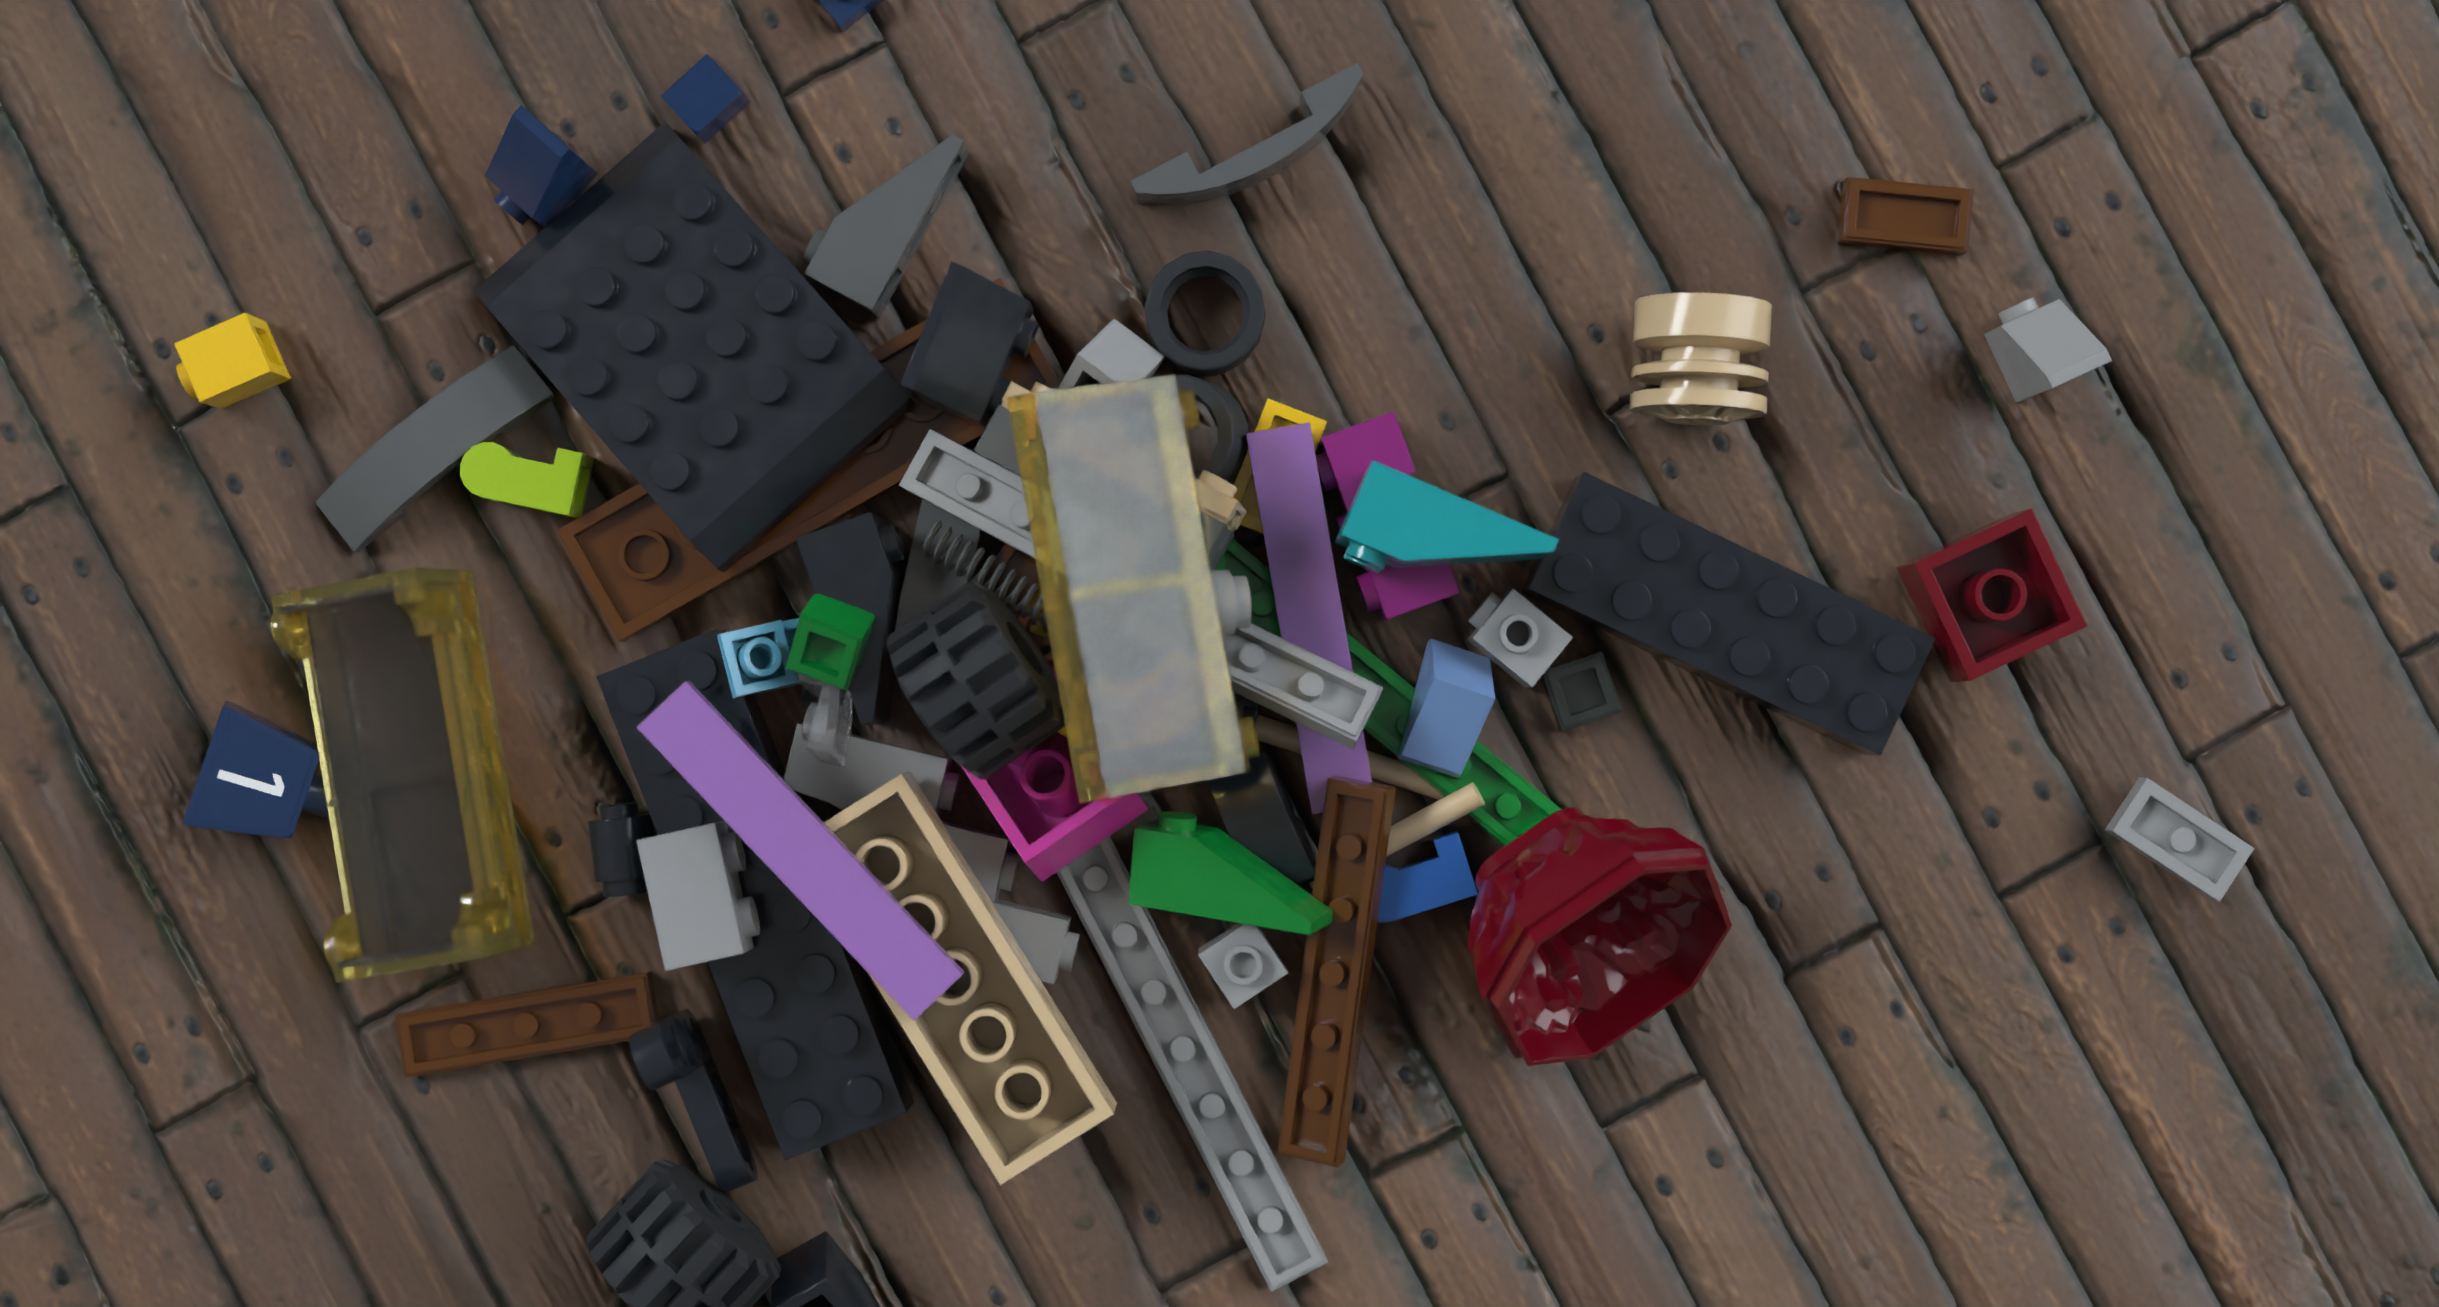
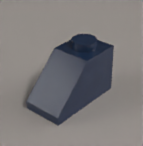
M521 105L512 114L485 176L501 190L493 200L516 221L524 225L531 217L540 225L546 227L567 209L598 173Z

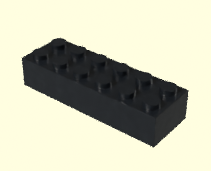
M1586 472L1574 478L1548 535L1559 539L1554 552L1536 559L1521 590L1522 593L1863 755L1882 754L1936 639Z

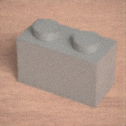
M725 821L636 840L665 971L743 954L754 948L752 936L760 934L758 912L751 896L743 898L738 872L746 869L744 849L740 836L736 832L729 833Z

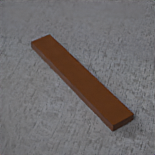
M1332 776L1327 779L1312 896L1333 910L1332 923L1306 936L1278 1146L1279 1154L1333 1167H1339L1345 1162L1396 787L1340 776Z

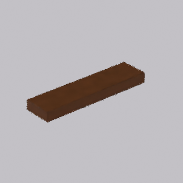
M648 971L401 1012L395 1015L404 1076L408 1078L629 1041L631 1034L658 1021L659 1017L652 973Z

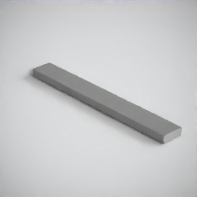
M1107 837L1056 873L1272 1292L1328 1263L1327 1257L1148 908L1128 904L1131 875L1112 837Z

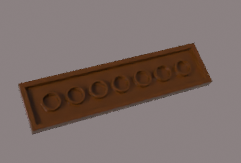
M998 278L997 280L993 281L994 283L1006 288L1001 278ZM927 319L870 351L899 384H901ZM1034 339L1025 359L1015 355L1006 379L1031 391L1035 382L1043 384L1054 391H1057L1061 384L1036 339ZM908 393L916 403L724 573L718 570L686 538L640 483L561 527L556 532L618 641L625 642L797 544L796 538L831 525L899 486L929 429L963 447H967L978 441L986 428L917 401Z

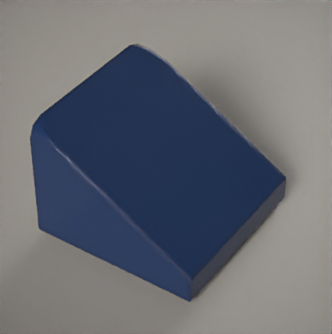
M708 54L661 95L662 99L704 144L751 102L746 94Z

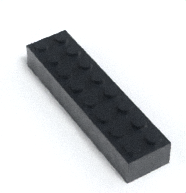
M715 629L596 676L658 835L725 821L637 728L685 681H690L784 780L785 770L755 694L733 698L717 639V635L730 631ZM727 824L729 833L735 832V831ZM740 837L745 854L746 869L739 871L738 877L743 898L751 896L755 902L760 923V934L752 936L753 949L743 954L707 962L786 1161L905 1114L915 1102L861 964Z

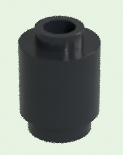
M638 802L599 807L600 819L588 821L594 878L595 882H602L603 897H618L648 892L636 840L655 836L654 824L650 813L639 814Z

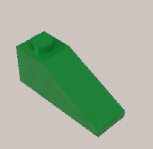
M1161 812L1158 814L1157 820L1134 828L1128 902L1130 905L1311 935L1332 923V909L1219 828L1196 825L1197 816L1193 814Z

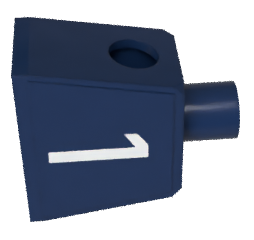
M225 701L182 824L199 828L292 838L301 811L339 822L351 785L314 774L321 755V746L236 703Z

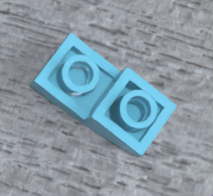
M799 618L787 621L778 620L717 635L733 698L816 681L814 678L786 669Z

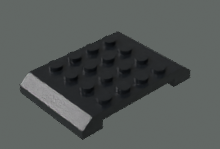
M666 122L660 125L475 289L489 311L679 530L723 573L916 403Z

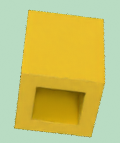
M242 313L174 343L182 363L176 365V370L185 391L191 398H198L200 403L219 409L226 408L291 379L267 322L248 313Z

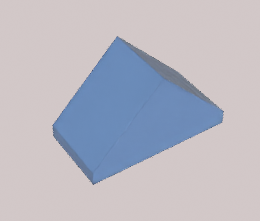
M1430 639L1427 642L1398 759L1456 778L1462 774L1495 701L1490 658L1434 639Z

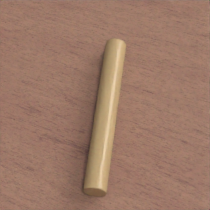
M1472 782L1391 825L1386 857L1485 805L1476 785ZM1314 881L1309 883L1312 889Z

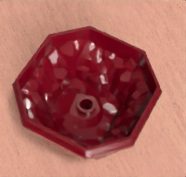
M1570 807L1549 815L1492 854L1482 864L1475 880L1479 894L1471 914L1468 949L1477 975L1478 990L1514 1058H1522L1528 1066L1593 1058L1691 991L1728 934L1732 924L1707 854L1702 846L1681 835L1673 828L1638 827L1628 819L1594 818L1590 815H1584L1578 808Z

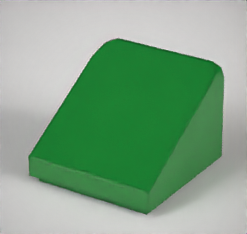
M814 594L800 614L786 669L848 691L870 636L875 615L828 596Z

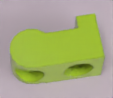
M482 442L472 446L464 454L460 463V477L464 486L471 493L482 498L579 518L583 514L595 458L581 452L557 448L554 465L524 459L516 451L494 442Z

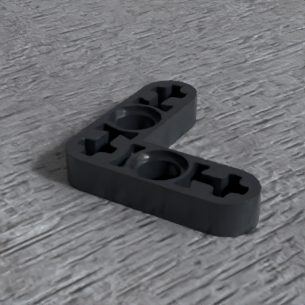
M684 1009L631 1034L629 1037L631 1054L645 1085L654 1091L673 1082L676 1083L711 1171L720 1188L725 1193L757 1181L758 1172L752 1151L703 1032L689 1009Z

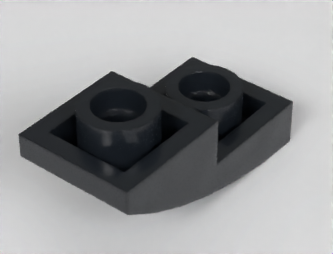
M1262 752L1207 778L1230 837L1301 887L1314 881L1316 869L1314 854L1302 820L1292 815L1272 757Z

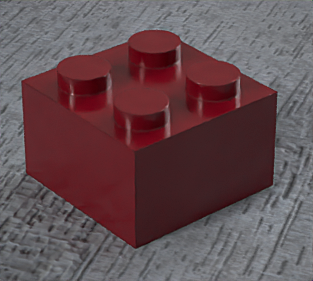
M2032 508L2009 514L1896 567L1927 634L1936 638L1933 647L1950 682L1976 679L2088 626Z

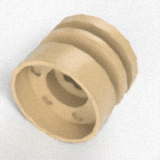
M1667 293L1638 298L1635 301L1633 344L1647 350L1661 352L1662 355L1661 361L1635 365L1632 368L1631 378L1637 382L1660 385V388L1639 390L1631 393L1630 411L1637 414L1654 416L1674 424L1708 426L1725 425L1740 419L1758 418L1766 415L1767 398L1765 396L1738 391V388L1766 384L1769 372L1762 368L1739 362L1740 355L1763 351L1770 347L1772 304L1766 300L1754 297L1719 293Z

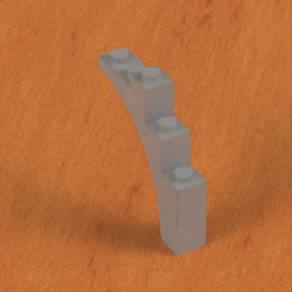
M797 723L784 781L794 791L829 802L844 810L900 774L911 772L940 818L941 809L952 811L961 775L951 772L953 759L950 757L807 723ZM942 821L1040 980L1054 984L1058 977L1059 969L1071 972L1080 934L1068 932L1072 917L998 899L1000 889L1012 891L1020 859L1019 854L1009 852L1011 847L1009 838L1004 835Z

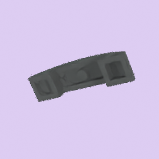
M1358 62L1301 92L1299 107L1305 116L1304 120L1200 174L1188 152H1185L1131 180V190L1138 204L1156 206L1204 202L1247 189L1287 168L1319 143L1350 107L1361 88L1364 75Z
M513 345L458 379L405 418L347 468L315 503L351 549L358 553L408 514L404 508L459 466L464 454L472 446L482 442H489L500 432L507 435L556 395L519 348Z

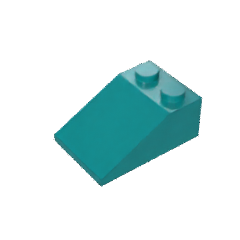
M1373 460L1362 477L1335 543L1347 548L1343 557L1345 560L1372 572L1380 573V570H1384L1385 565L1393 568L1536 560L1553 553L1559 539Z

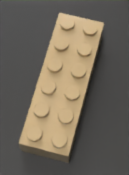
M912 773L900 774L825 821L824 824L965 971L915 1020L898 1005L872 976L871 978L999 1184L1005 1183L1112 1116L1116 1109V1100Z

